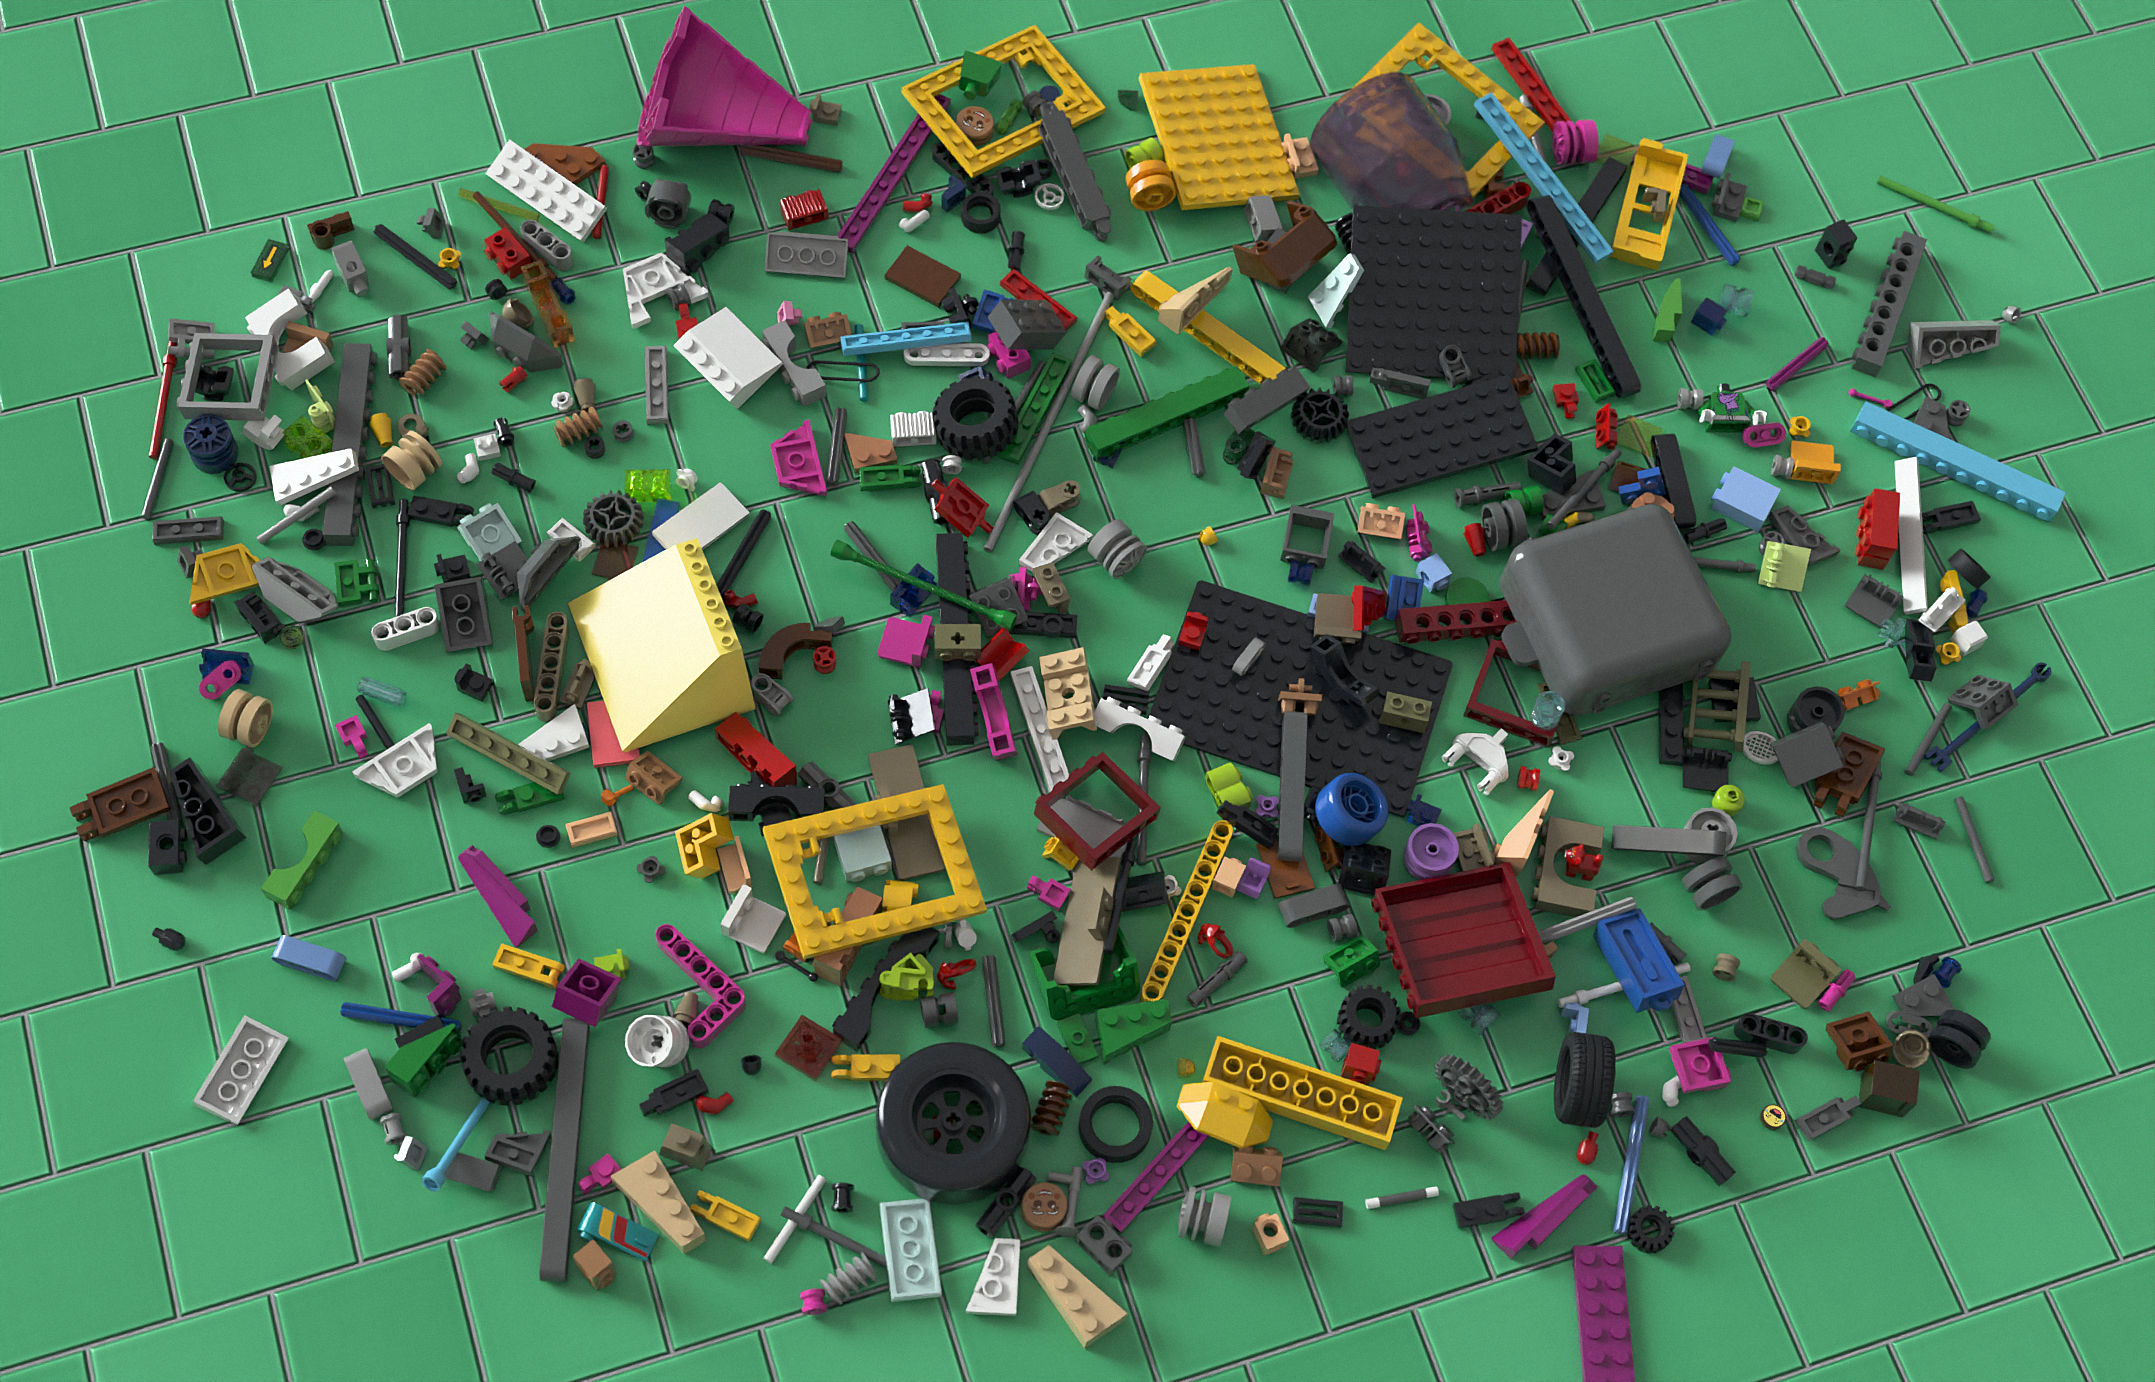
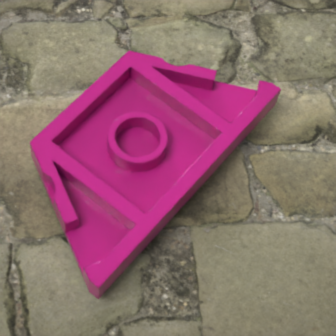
M805 420L803 425L797 430L789 431L783 438L770 444L779 486L826 496L827 490L810 421Z

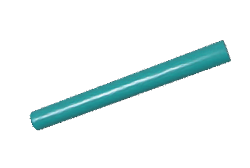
M862 324L855 325V335L864 334ZM858 354L857 362L866 363L865 354ZM858 366V378L867 379L866 366ZM859 382V396L862 402L868 401L867 382Z

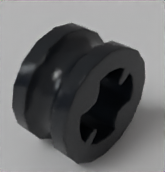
M1046 159L1037 160L1036 163L1041 180L1048 179L1052 174V163Z
M642 181L640 186L635 188L636 194L644 202H647L651 185L646 181Z
M494 279L486 285L485 291L492 300H498L507 293V287L503 285L500 279Z
M593 436L585 441L584 446L588 457L597 459L604 455L605 445L600 437ZM594 445L596 447L598 445L599 449L595 450L594 448V450H591V446Z

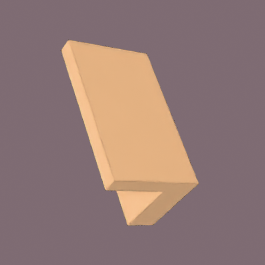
M739 836L734 837L735 844L717 849L729 894L739 892L743 884L752 888L751 877Z

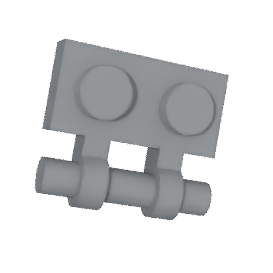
M169 318L168 342H176L177 346H168V354L177 355L178 358L189 356V348L185 347V343L190 344V342H193L194 333H215V323ZM204 349L202 360H205V358L214 359V350Z

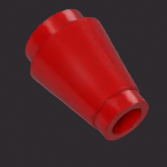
M1481 523L1465 526L1463 535L1473 556L1480 557L1485 555L1484 527H1482Z

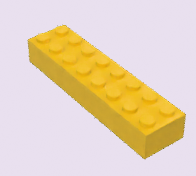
M1220 1036L1216 1038L1202 1083L1216 1082L1258 1099L1266 1111L1382 1150H1386L1390 1143L1403 1099L1402 1097Z

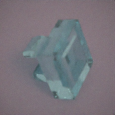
M1899 617L1895 623L1889 619L1883 620L1881 625L1888 630L1881 628L1878 631V635L1882 638H1887L1884 645L1891 648L1895 646L1900 639L1906 620Z

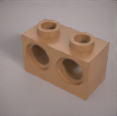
M591 1240L573 1255L578 1269L596 1291L601 1287L603 1289L608 1287L615 1280L614 1276L617 1274L612 1261L594 1240Z

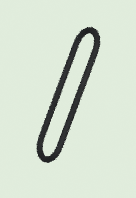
M816 360L810 362L806 369H810L813 364L871 366L876 369V375L871 379L820 376L822 380L872 382L880 374L878 366L872 363Z
M1927 383L1887 408L1886 411L1892 410L1926 387H1933L1938 391V396L1933 399L1937 401L1941 397V390L1938 386ZM1919 409L1904 419H1910L1918 413Z

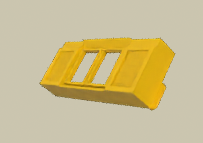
M1646 138L1641 140L1635 155L1612 245L1613 253L1609 257L1658 270L1663 259L1688 154L1665 149L1661 142ZM1638 186L1656 187L1661 190H1667V193L1670 194L1667 210H1665L1663 216L1664 222L1660 235L1628 227L1632 210L1653 215V213H1650V206L1635 203Z

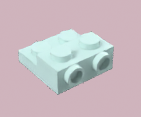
M491 503L486 504L479 509L480 513L473 517L469 514L461 519V524L458 526L459 532L468 546H471L480 561L484 560L482 556L488 552L492 555L514 541L517 544L522 542L498 503L493 506Z

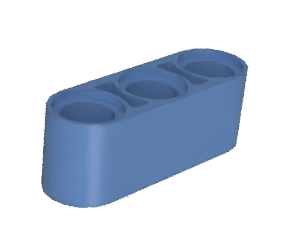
M1715 134L1700 172L1720 179L1735 141Z
M285 935L280 937L271 957L273 961L280 965L331 981H337L346 961V957L339 952Z

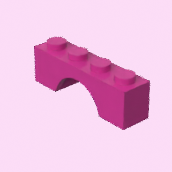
M990 663L970 669L975 691L984 715L993 758L999 761L1018 755L996 668Z

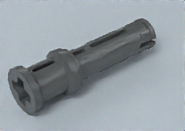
M1519 481L1483 488L1475 485L1470 489H1455L1454 499L1457 507L1461 508L1466 504L1474 503L1479 505L1484 500L1505 497L1507 491L1515 489L1522 491Z

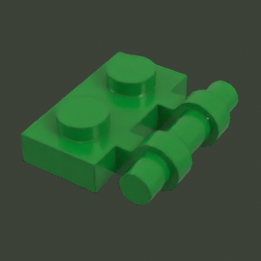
M373 559L365 560L364 567H359L357 560L334 563L339 607L361 604L362 595H368L369 602L371 603L378 602V594L380 593L379 585L376 583L378 570ZM360 577H366L367 584L361 585Z

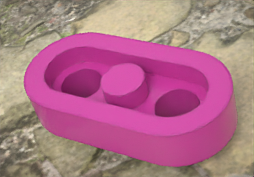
M1776 422L1752 425L1743 431L1742 439L1749 447L1779 444L1785 439L1786 429L1782 424ZM1772 429L1775 431L1773 436L1770 435ZM1751 433L1755 434L1753 440L1750 439Z
M231 660L222 663L200 682L199 690L201 695L207 699H216L241 679V666ZM226 669L232 671V677H227L225 675ZM208 684H212L215 687L214 692H210L207 689Z

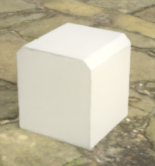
M1973 621L1957 629L1950 640L1959 647L1960 654L1966 656L1980 649L1988 639V636L1979 623Z

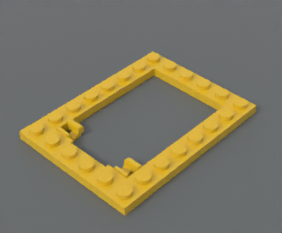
M1418 22L1344 96L1342 101L1470 202L1513 156L1501 140H1499L1467 172L1389 110L1397 100L1394 96L1391 98L1386 96L1385 88L1387 84L1409 62L1412 63L1415 60L1417 65L1427 70L1436 63L1478 98H1482L1492 92L1528 140L1543 126L1544 121ZM1424 55L1429 58L1428 61L1423 59Z
M1036 25L975 52L976 54L1001 61L1002 64L1013 59L1021 69L1025 68L1029 61L1032 64L1041 65L1064 91L1063 95L1056 98L1053 103L1058 111L1064 110L1066 117H1069L1072 129L1105 113L1106 107ZM963 59L903 86L901 93L971 178L1044 143L1038 131L1042 119L977 150L934 98V96L959 85Z
M944 784L763 827L765 840L803 959L985 914L987 911ZM928 814L955 895L847 922L843 921L839 907L833 908L828 913H823V911L819 912L818 906H813L801 865L803 864V859L812 858L821 853L817 840ZM809 843L810 847L803 849L801 844ZM834 921L835 925H827V923Z

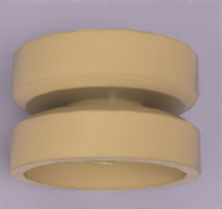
M240 689L233 691L227 698L218 721L219 736L232 741L238 739L240 744L252 748L258 746L271 724L273 716L272 701L260 696L253 697V694Z

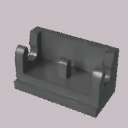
M1098 255L1086 265L1085 278L1105 293L1111 292L1114 295V299L1118 301L1130 289L1132 284L1130 282L1131 278L1128 276L1123 279L1100 261L1102 258Z
M458 1152L444 1174L445 1178L491 1192V1190H495L504 1167Z

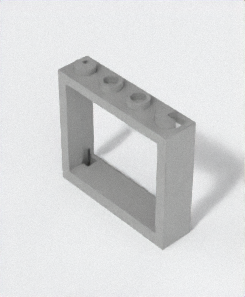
M194 333L193 342L189 344V360L185 362V378L181 380V396L177 399V408L180 409L184 419H194L201 415L212 414L224 420L264 421L279 350L274 335ZM204 349L261 351L250 403L193 401Z

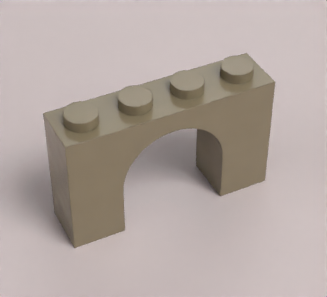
M1551 816L1546 824H1542L1540 837H1543V844L1539 845L1537 858H1541L1540 866H1536L1534 879H1538L1537 887L1534 886L1531 897V900L1535 901L1534 909L1571 917H1578L1594 911L1597 890L1565 883L1556 874L1553 859L1558 854L1581 844H1584L1585 854L1598 855L1602 849L1604 827Z

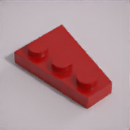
M1363 585L1354 586V591L1351 595L1352 604L1354 605L1353 631H1362L1364 626L1372 624V620H1378L1385 615L1387 592Z

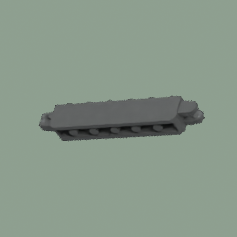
M1053 101L1042 103L1040 106L1042 122L1038 131L1082 229L1086 231L1092 230L1096 239L1104 242L1108 238L1107 234L1111 231V226H1109L1108 222L1111 211L1104 202L1101 188L1095 182L1094 172L1090 170L1087 164L1086 154L1082 152L1079 146L1078 136L1074 135L1069 117H1066L1064 110L1058 111Z

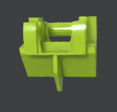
M909 953L893 965L891 971H884L880 974V983L882 984L880 988L881 997L899 1002L902 1000L914 1001V999H918L920 990L927 991V996L933 995V967L923 955L918 954L914 957L912 953Z

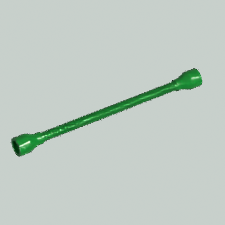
M838 539L833 544L830 556L855 563L859 562L922 590L929 591V593L945 598L948 601L958 603V605L963 607L966 606V608L977 613L979 612V614L987 615L988 619L993 620L1001 628L1012 631L1016 623L1017 614L1007 610L989 609L967 598L965 599V597H960V595L955 593L952 594V592L941 587L931 585V583L861 555L860 552L855 551L849 544Z

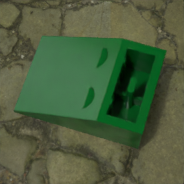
M452 1023L400 1047L385 1065V1069L392 1082L414 1098L419 1093L423 1094L428 1089L430 1080L434 1075H438L443 1071L448 1058L460 1050L462 1038L457 1026Z

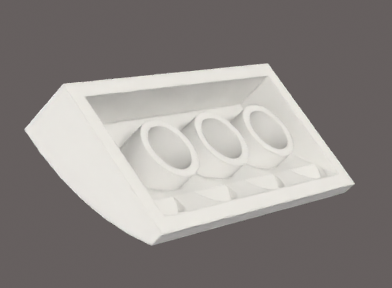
M244 1015L194 1098L193 1105L238 1125L289 1037Z

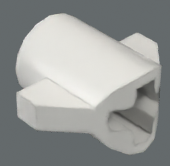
M961 919L954 925L953 932L965 951L971 950V946L975 944L977 936L971 924L966 919Z

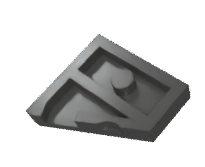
M1935 974L1892 996L1900 1011L1917 1016H1941L1945 1010H1955Z
M544 1130L541 1134L529 1135L527 1132H520L514 1135L495 1134L485 1154V1160L532 1176L551 1137V1131Z

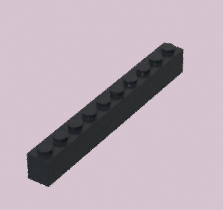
M963 533L936 534L938 587L966 599V594H970V581L965 579V574H969V561H964V555H968V542L963 541ZM939 597L940 624H972V620L968 621V614H971V609ZM964 659L942 660L947 746L974 745V736H979L978 722L974 723L973 717L977 715V702L972 700V695H976L974 683L971 681L970 669L975 668V661H966Z

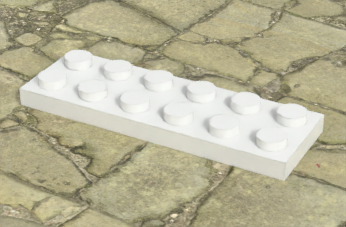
M510 139L486 172V175L583 243L607 210L606 206Z

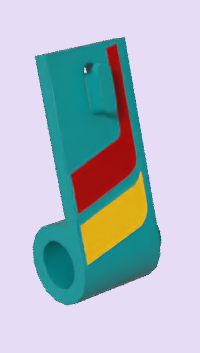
M590 1202L577 1228V1232L580 1233V1239L588 1243L591 1240H602L644 1262L647 1261L659 1236L658 1233L593 1202Z

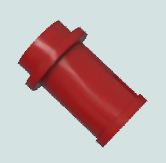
M513 367V371L499 382L500 386H504L502 389L505 392L509 393L517 384L526 380L528 375L522 367Z

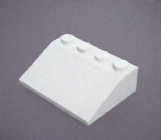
M727 307L688 330L673 345L736 409L745 403L783 365V362Z

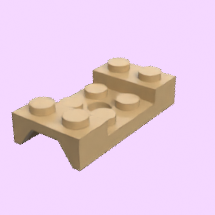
M1084 647L1039 657L1048 710L1046 711L1048 730L1052 739H1058L1063 730L1082 726L1092 731L1097 730L1088 658ZM1068 693H1074V695H1073L1072 698H1070V699H1065V698H1064V696H1065L1066 694H1068Z

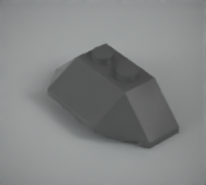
M492 311L489 313L492 340L495 352L499 357L509 359L516 367L520 366L528 372L557 369L563 366L562 355L559 351L554 350L545 342Z
M580 537L545 539L542 544L538 543L531 551L532 556L528 561L524 560L520 563L516 571L521 611L525 613L524 606L529 605L530 607L582 546Z

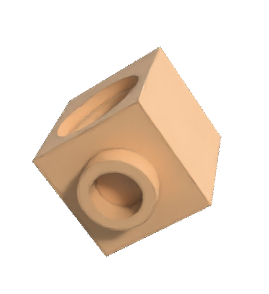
M1224 857L1213 880L1211 889L1233 898L1246 866L1238 859Z
M1266 1213L1255 1219L1256 1222L1252 1230L1264 1256L1287 1246L1289 1238L1277 1213L1271 1216L1269 1213ZM1272 1228L1276 1235L1268 1237L1263 1229Z

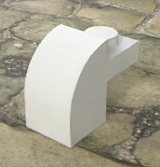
M274 415L271 419L265 417L264 421H248L243 427L241 434L262 448L272 450L286 434V431L279 427L282 420Z

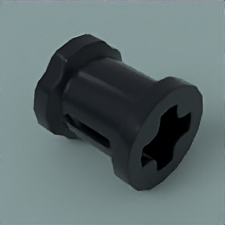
M850 1183L832 1184L834 1204L831 1206V1211L838 1213L852 1212L851 1192L854 1190V1185Z

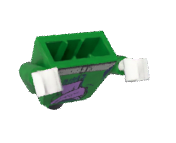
M1726 383L1719 384L1717 392H1713L1710 398L1703 402L1702 407L1698 411L1699 422L1703 423V421H1706V432L1743 433L1751 421H1753V425H1757L1758 422L1766 424L1767 413L1761 410L1755 411L1747 400L1744 399L1742 393L1730 392V385Z

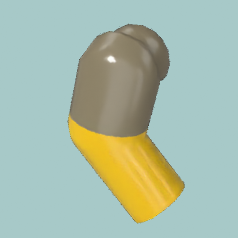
M1575 512L1563 521L1568 523L1566 529H1569L1578 523L1585 524L1595 520L1594 515L1590 512Z

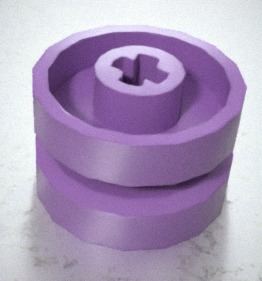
M1429 823L1419 826L1411 834L1404 849L1403 862L1406 870L1412 877L1418 880L1449 874L1459 852L1456 836L1450 829L1440 824Z

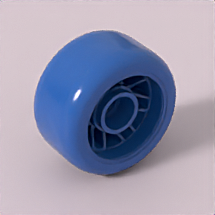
M1344 773L1334 778L1320 791L1315 804L1316 816L1322 829L1333 840L1347 846H1359L1371 840L1384 828L1389 815L1388 803L1382 790L1371 779L1358 773Z

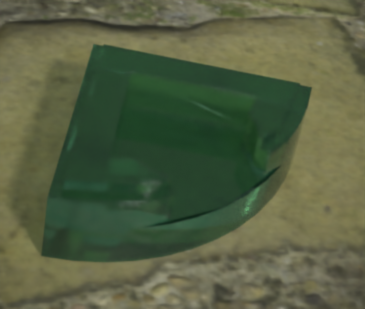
M1118 90L1119 102L1125 108L1137 112L1138 91Z

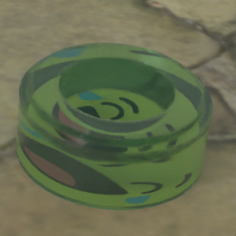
M289 625L280 632V641L287 649H296L304 642L303 632L298 626Z

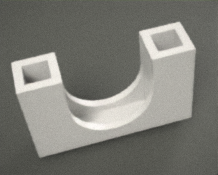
M288 288L245 318L249 323L247 328L251 334L274 335L279 346L280 336L286 329L288 322L297 321L306 315L307 311L299 297ZM315 337L293 352L281 353L278 350L275 372L277 374L274 377L281 386L285 385L292 391L303 384L305 380H309L333 364L335 360L327 346Z

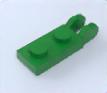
M903 464L860 467L861 491L919 487L922 484L920 477L904 478V475H919L921 472L920 467L916 465L903 466Z
M536 782L512 788L513 790H503L495 795V799L498 802L514 798L516 800V803L510 802L499 807V813L502 815L517 811L523 812L565 799L563 793L556 794Z

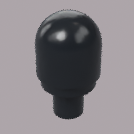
M155 928L152 932V936L158 938L159 943L170 950L177 951L185 945L184 935L174 929L166 928L162 930Z

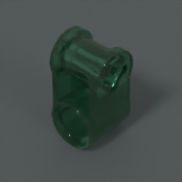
M1249 428L1243 433L1238 434L1235 430L1225 443L1224 461L1230 465L1238 464L1256 431Z

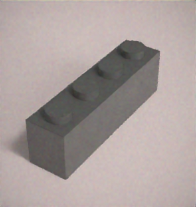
M1296 367L1289 371L1285 368L1276 375V379L1272 380L1269 378L1260 385L1261 388L1256 390L1254 387L1244 394L1245 397L1241 400L1237 397L1228 404L1229 408L1224 415L1238 434L1243 433L1294 402L1298 396L1302 397L1310 389L1309 384Z

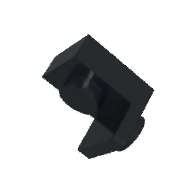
M441 554L436 555L438 563H434L437 577L442 576L444 583L471 578L465 554L447 559H442Z
M467 663L463 669L457 671L454 679L459 692L483 702L494 684L493 679L473 671L471 665Z
M463 767L454 769L464 803H475L487 796L484 785L478 784L474 786L471 775H465Z

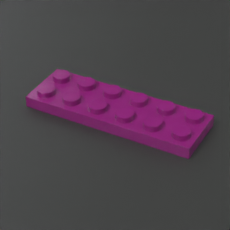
M1573 1246L1572 1259L1583 1382H1635L1623 1247Z

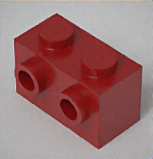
M506 227L484 239L486 247L484 252L490 261L494 260L501 274H506L510 280L532 268L530 255Z
M1351 1043L1344 1058L1340 1077L1368 1086L1370 1081H1375L1376 1075L1379 1073L1382 1060L1378 1059L1380 1051Z

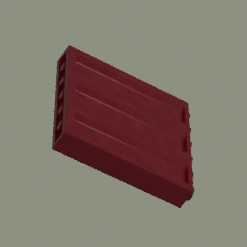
M1510 862L1375 889L1374 899L1371 900L1374 913H1378L1380 931L1385 932L1387 950L1392 951L1393 967L1395 971L1398 970L1400 973V986L1402 990H1406L1408 1008L1413 1010L1416 1018L1553 990L1556 975Z

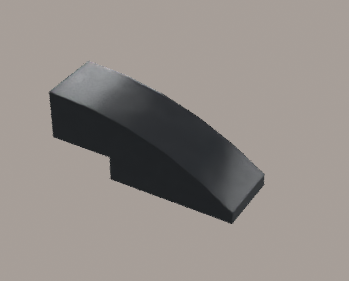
M1907 618L1905 621V650L1909 679L1932 682L1937 668L1933 656L1936 647L1932 632L1920 621Z

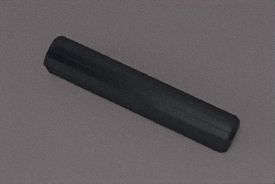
M1717 1037L1708 1041L1709 1049L1714 1052L1760 1058L1768 1053L1766 1050L1767 1046L1763 1043Z

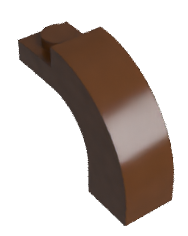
M797 623L782 628L772 635L765 644L760 656L759 674H766L771 679L783 680L784 665L791 654L802 649L816 650L821 646L832 648V633L825 630L811 631L810 623Z

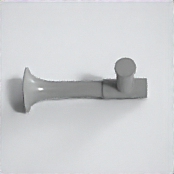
M1072 1167L1071 1175L1049 1172L1048 1182L1069 1184L1068 1206L1064 1222L1060 1227L1055 1228L1057 1234L1065 1237H1076L1080 1232L1075 1228L1074 1220L1083 1173L1081 1167Z

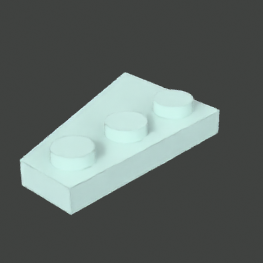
M1349 254L1308 296L1323 324L1330 329L1334 324L1332 320L1337 311L1341 312L1344 306L1342 303L1348 293H1352L1364 272L1358 259L1353 254Z

